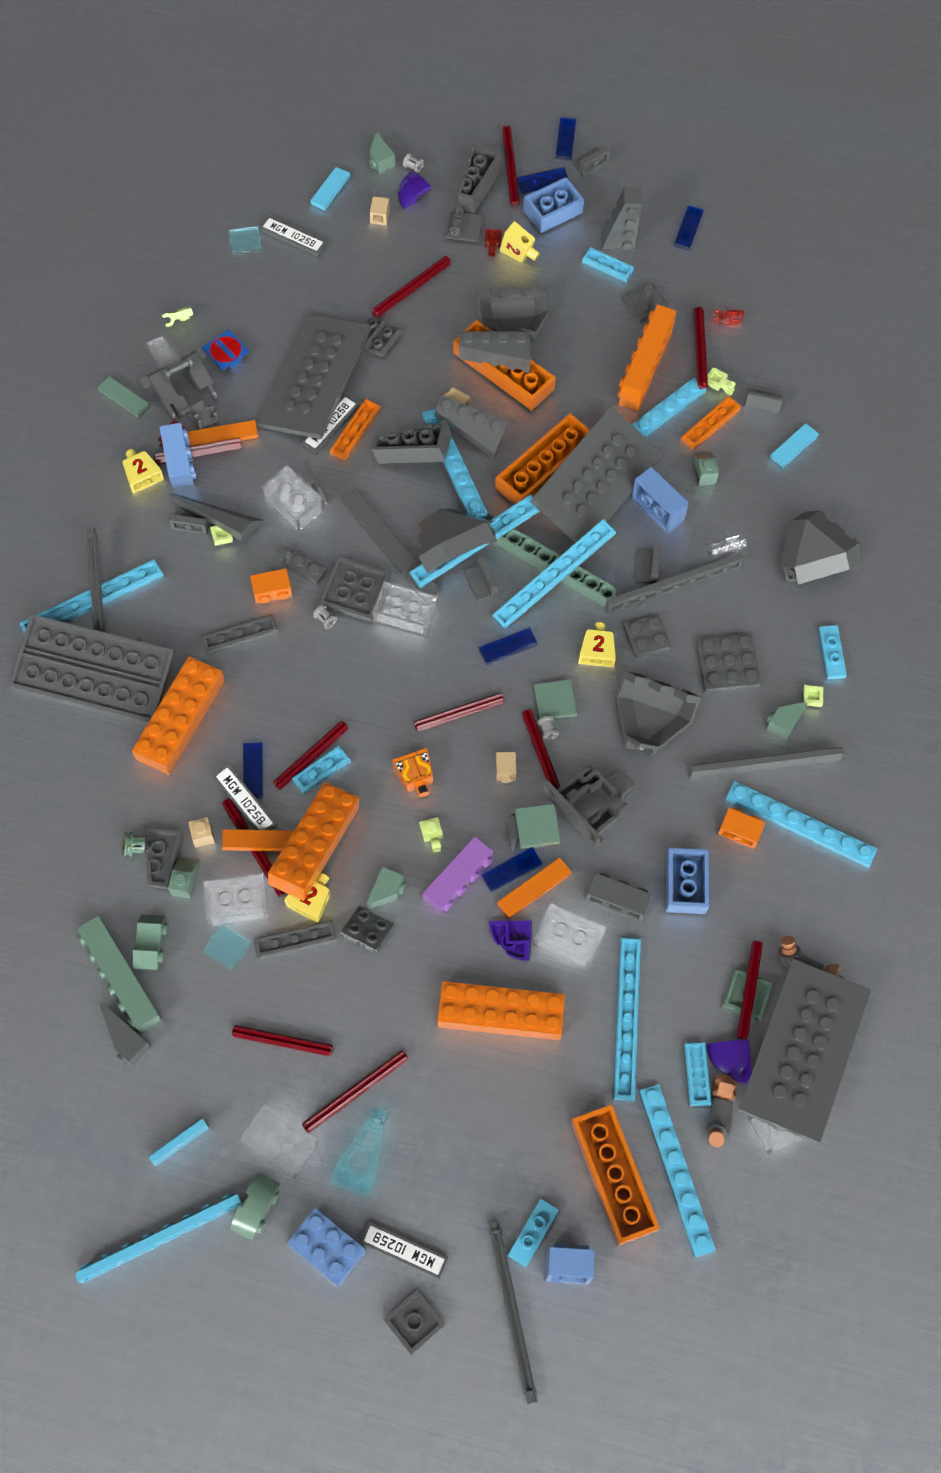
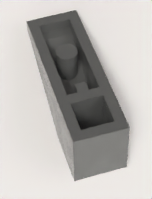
M102 1003L100 1008L114 1048L119 1053L117 1057L124 1064L129 1062L131 1065H134L150 1048L149 1044Z

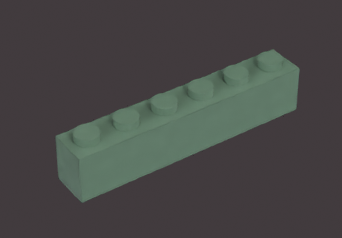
M97 916L78 927L77 930L80 935L77 938L83 947L88 946L90 951L87 954L92 963H98L100 968L97 971L101 978H107L110 983L107 985V988L111 995H117L120 1001L117 1002V1005L122 1013L127 1012L130 1018L127 1019L130 1027L142 1033L160 1022V1016L100 917Z

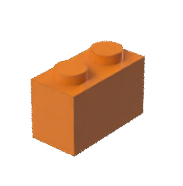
M287 568L250 576L256 603H268L271 600H283L292 596Z
M728 808L718 835L755 849L766 822L757 816L746 815L740 809Z

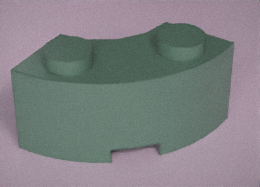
M141 914L137 922V934L133 948L134 969L158 970L160 962H164V937L168 935L169 924L165 923L166 916Z
M257 1173L245 1192L247 1196L242 1206H238L229 1230L250 1240H253L257 1233L261 1234L266 1225L264 1219L271 1205L275 1206L280 1197L278 1189L281 1183Z

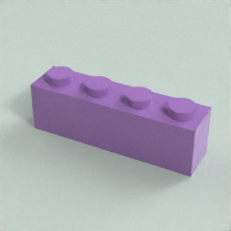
M474 837L423 892V900L439 914H442L444 910L446 912L450 910L454 904V899L457 896L461 897L467 890L466 886L478 879L480 876L479 872L483 867L486 869L492 863L493 851Z

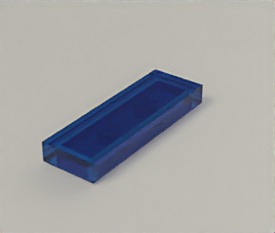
M560 117L555 159L572 160L576 119Z
M562 167L517 177V182L523 194L540 190L565 177L568 178L565 168Z
M688 205L674 247L690 251L704 209Z
M527 628L479 647V652L485 664L489 665L537 646V641L531 629Z
M243 743V783L256 799H263V743Z
M532 847L481 874V877L492 893L541 867L543 863Z

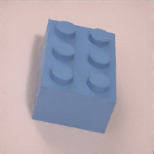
M565 177L525 196L523 211L539 232L542 233L582 214L584 199L568 178Z
M181 423L159 426L168 475L173 489L194 485L193 479L197 478L186 428H183Z
M650 467L635 479L632 499L667 533H670L684 522L689 504L687 499L680 495L671 483L666 482L658 471Z
M669 848L666 854V912L706 914L709 908V850Z
M316 1208L313 1209L287 1242L290 1248L338 1288L366 1253V1250Z
M554 1244L546 1254L545 1281L589 1284L594 1278L595 1250H589L590 1246L576 1245V1248L573 1249L567 1248V1244Z

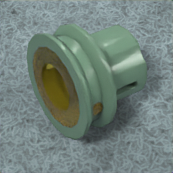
M124 831L122 835V856L129 855L132 857L133 853H144L145 837L135 836L133 832L126 833Z

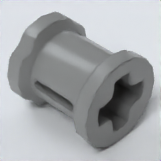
M407 153L403 160V167H409L417 174L423 169L424 160L417 159L411 153Z
M326 605L319 606L313 613V617L319 619L324 624L323 627L325 629H329L337 621V616L332 615L327 610Z
M545 716L537 721L544 734L543 739L546 741L552 740L560 734L553 723V716Z

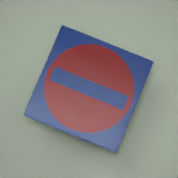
M229 329L201 347L222 371L227 367L232 369L241 363L242 357L250 352Z

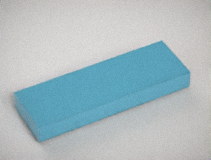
M335 167L310 200L311 205L325 211L350 178V173Z
M592 247L589 248L582 258V263L626 283L635 267Z
M805 423L777 448L770 458L784 468L818 438L819 433Z
M338 745L294 776L292 780L301 792L306 794L350 763L351 760Z
M200 1119L152 1153L149 1159L155 1166H158L207 1131L209 1127L203 1119Z

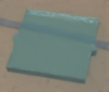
M258 226L229 230V244L232 248V254L262 250L260 243L262 239L259 236Z
M222 924L215 935L211 936V941L203 952L230 970H233L239 960L244 958V953L251 945V942Z

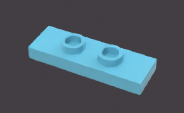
M838 625L819 626L818 632L827 679L846 678L847 673Z
M705 1042L684 1043L690 1107L711 1106Z
M540 1199L509 1252L508 1257L526 1268L559 1210Z

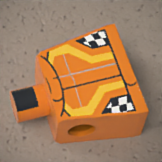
M427 748L392 759L393 769L408 792L416 790L419 797L427 796L430 793L427 785L433 783V774Z

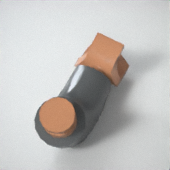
M784 936L780 939L781 947L778 950V954L786 968L789 969L792 959L845 979L843 976L838 975L841 969L840 965L829 964L824 968L823 964L805 956L801 952L800 947L795 944L793 936Z
M725 1074L723 1076L716 1075L711 1095L718 1096V1098H713L711 1113L705 1131L706 1142L712 1147L723 1146L731 1132L733 1102L728 1101V1099L735 1101L738 1082L732 1079V1076Z

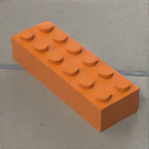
M658 304L654 311L651 310L648 318L649 323H646L643 329L644 335L639 337L638 348L633 351L631 356L632 362L631 364L628 363L625 370L626 376L621 378L619 384L620 389L617 397L620 398V406L639 411L673 332L676 310Z
M476 319L465 331L492 330ZM459 336L453 341V353L458 357ZM531 359L530 373H525L523 370L516 368L511 370L507 366L502 365L497 367L491 366L487 362L477 363L463 360L531 411L555 390L556 377Z
M570 413L496 477L495 489L513 505L530 494L534 497L590 429Z
M188 656L132 749V753L137 761L170 775L225 681L221 670Z
M324 782L268 872V885L304 901L359 810L360 797Z
M442 981L438 1027L560 1040L565 994Z
M609 1105L573 1118L571 1121L572 1129L617 1247L657 1232L660 1229L613 1106Z

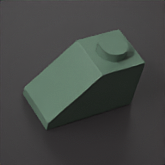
M376 133L370 148L369 164L372 169H375L380 174L395 166V154L381 136Z
M711 452L693 454L698 486L716 485L719 475L716 457Z
M801 702L778 707L775 713L771 712L766 721L769 725L766 730L787 741L805 711L807 703Z
M179 858L172 869L168 886L171 896L191 899L200 863L199 860Z
M382 867L367 900V908L374 909L396 900L399 894H403L407 885L404 875Z

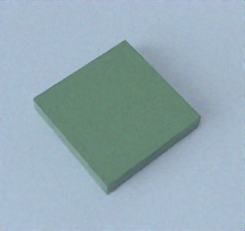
M571 679L533 684L539 719L545 716H553L554 719L577 716Z
M554 804L515 809L520 849L560 844Z
M735 968L722 1005L723 1008L740 1014L747 972ZM760 977L757 980L752 1019L761 1022L774 983Z

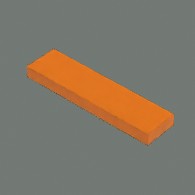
M730 396L726 397L682 435L681 441L694 451L740 411L741 405Z
M365 399L331 447L330 454L345 461L381 410V406Z
M255 420L187 432L190 447L240 438L241 441L258 438Z
M222 829V850L282 851L294 831Z
M558 858L499 900L497 905L505 916L510 919L572 875V872L563 860Z

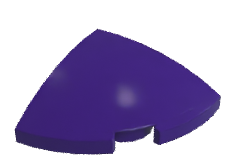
M413 171L408 173L400 183L398 198L403 209L417 203V197L431 190V185L422 176Z
M531 920L489 921L491 935L495 943L501 945L507 951L505 954L518 960L530 961L532 945Z
M749 1039L706 1044L708 1057L716 1069L719 1067L726 1075L732 1076V1079L738 1083L748 1084L751 1075Z

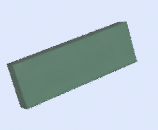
M110 376L97 387L99 392L137 418L149 407L147 401Z

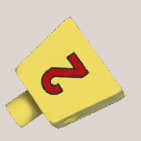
M514 221L505 231L499 251L519 262H523L527 257L535 261L540 254L539 251L533 248L535 238Z
M130 449L126 452L127 459L123 460L122 463L133 494L164 480L160 467L147 452L143 451L137 454L135 449Z
M597 622L594 624V630L586 631L578 664L614 667L616 659L614 636L612 632L605 631L606 625L604 623Z
M321 872L304 901L289 894L284 900L286 906L319 924L331 895L330 889L325 887L329 877Z

